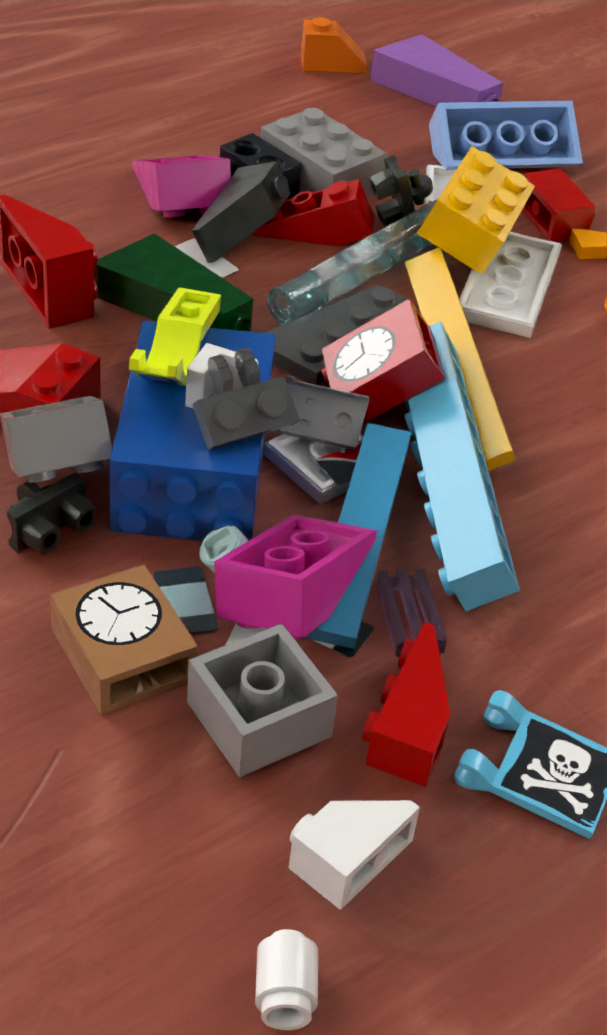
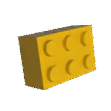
M471 146L417 234L482 275L505 242L535 186L529 183L522 174L511 171L495 161L494 157L489 153L479 151Z

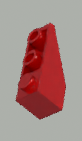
M359 179L350 182L338 181L326 189L315 192L304 191L286 200L278 213L252 234L262 237L340 246L372 237L375 216Z
M424 622L416 640L407 638L398 661V667L402 669L399 675L389 674L380 698V703H383L384 706L381 712L376 710L370 712L363 730L362 740L369 742L366 765L426 787L443 750L451 713L435 627L433 624Z

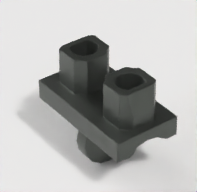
M395 155L384 159L386 170L369 177L371 188L378 201L392 195L391 200L376 205L377 215L385 229L403 223L409 232L419 228L414 204L422 205L425 203V198L433 191V183L429 176L420 174L417 169L410 170L408 174L406 171L399 169Z
M73 473L53 485L48 484L43 488H40L34 482L29 483L26 481L20 484L16 492L18 502L12 504L10 509L7 510V518L12 530V535L8 539L9 546L17 553L30 546L41 555H45L57 548L60 543V528L69 525L76 532L82 533L93 527L96 522V507L85 496V479L79 474Z

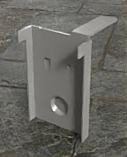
M286 375L287 385L300 421L293 426L273 432L356 450L369 404V396L297 381L294 376Z

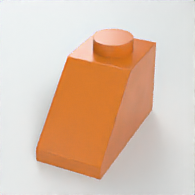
M324 17L303 21L301 45L303 71L367 73L368 67L364 51L336 21H331Z

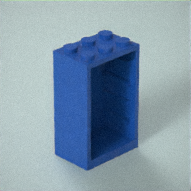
M142 322L136 349L146 350V361L152 348L157 322ZM209 328L201 341L199 352L206 343L235 352L236 350L248 347L258 360L260 382L272 379L276 335ZM131 372L110 457V531L204 541L206 536L213 530L215 531L226 526H235L250 541L253 538L266 434L208 450L194 409L185 406L186 385L179 386L139 378Z

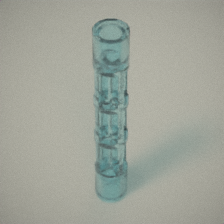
M438 199L270 290L267 295V304L272 316L283 325L314 312L430 246L432 243L418 235L417 232Z

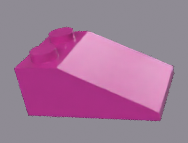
M191 155L132 160L134 172L151 209L163 211V217L186 216L185 209L199 208L200 214H204L231 178L229 158Z
M291 515L214 561L217 618L237 622L239 627L246 629H269L282 623L294 639L306 637L332 615L375 543L377 530Z

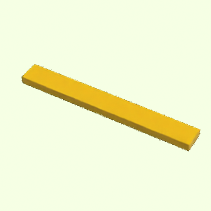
M438 247L405 261L422 317L429 326L441 321L457 350L488 471L516 461L442 250Z

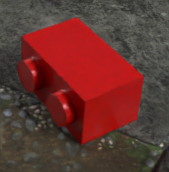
M561 168L522 173L527 181L535 186L522 209V213L547 241L556 243L569 241L572 228L590 230L595 216V205Z

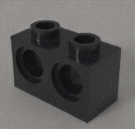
M254 133L220 146L219 157L230 159L231 177L240 167L276 161L289 185L291 194L287 200L299 194L302 163Z

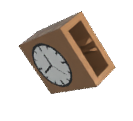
M145 564L50 594L51 629L100 715L188 684L189 660L198 657V645Z

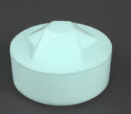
M226 526L215 531L213 530L202 542L199 552L200 559L215 573L214 561L248 542V539L235 526Z

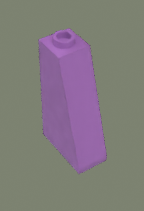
M422 34L374 50L371 80L377 84L436 107L438 103L501 102L503 82Z

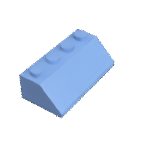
M573 101L438 103L429 122L433 156L444 166L445 170H457L471 146L479 151L489 153L494 157L495 161L508 169L581 167L583 164Z

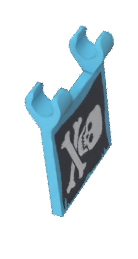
M502 690L495 691L489 700V706L483 715V721L492 728L516 731V734L499 769L481 752L467 749L463 753L454 773V781L466 789L489 791L590 840L607 800V747L527 711L511 694Z

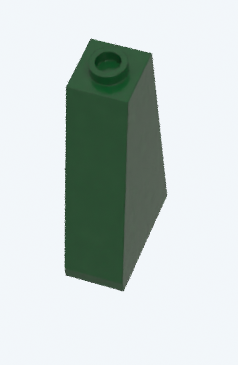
M155 233L99 258L97 265L93 266L98 298L157 321L159 315L179 287L220 294V311L210 328L251 332L253 298Z

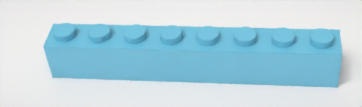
M440 321L430 325V329L445 379L404 401L406 408L410 410V412L405 414V419L412 436L417 439L411 442V448L419 466L423 467L422 471L417 472L423 492L430 498L429 502L424 503V508L430 524L437 530V534L431 536L432 544L439 560L444 562L445 566L438 570L439 577L447 595L450 597L456 594L465 611H469L518 592L520 587L457 350Z

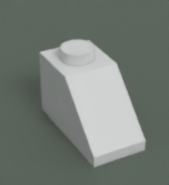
M411 800L330 801L316 815H305L292 830L290 835L292 845L289 869L341 910L413 841L420 807Z

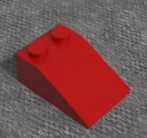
M5 194L0 195L1 265L48 329L93 318L94 300L98 298L93 267L97 265L98 258L93 243L91 241L87 242L75 226Z
M63 343L0 350V413L87 396L97 399L101 398L100 356Z

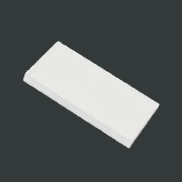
M510 232L483 274L481 275L473 269L470 272L459 298L467 322L531 338L560 255L562 244Z

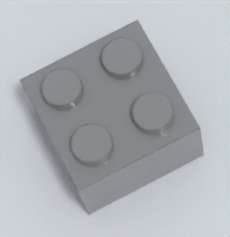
M87 396L0 413L10 467L18 477L24 476V478H27L29 483L53 479L57 477L55 470L66 467L75 468V473L98 470L103 468L102 460L110 459L113 448L104 403L95 397Z
M282 623L189 660L187 703L238 777H242L332 737L338 695Z

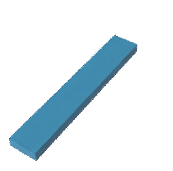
M371 423L367 424L338 523L377 530V539L330 618L310 632L306 638L355 649L408 452L411 432Z

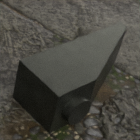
M276 161L238 168L195 225L192 232L207 263H213L274 217L291 193L287 179L282 175Z

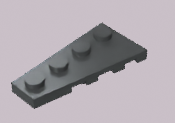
M377 284L264 332L276 335L273 365L310 384L318 385L325 380L321 371L325 367L322 348L408 299L389 288Z

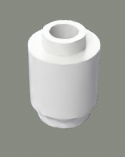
M285 929L276 931L270 937L262 940L257 947L255 1005L261 1011V1019L267 1026L279 1030L300 1029L310 1023L312 1012L318 1006V947L315 942L296 930Z

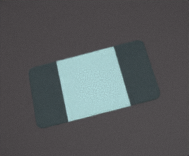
M196 566L154 572L155 581L189 633L213 631L218 628L201 567Z

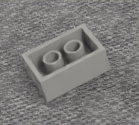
M315 107L307 108L303 112L287 118H280L276 122L261 127L260 138L302 163L299 193L326 189L338 181L350 182L359 179L366 197L374 195L369 177L385 170L384 159L387 158V153L373 145L371 141L362 138L348 129L346 125L327 116L322 110Z

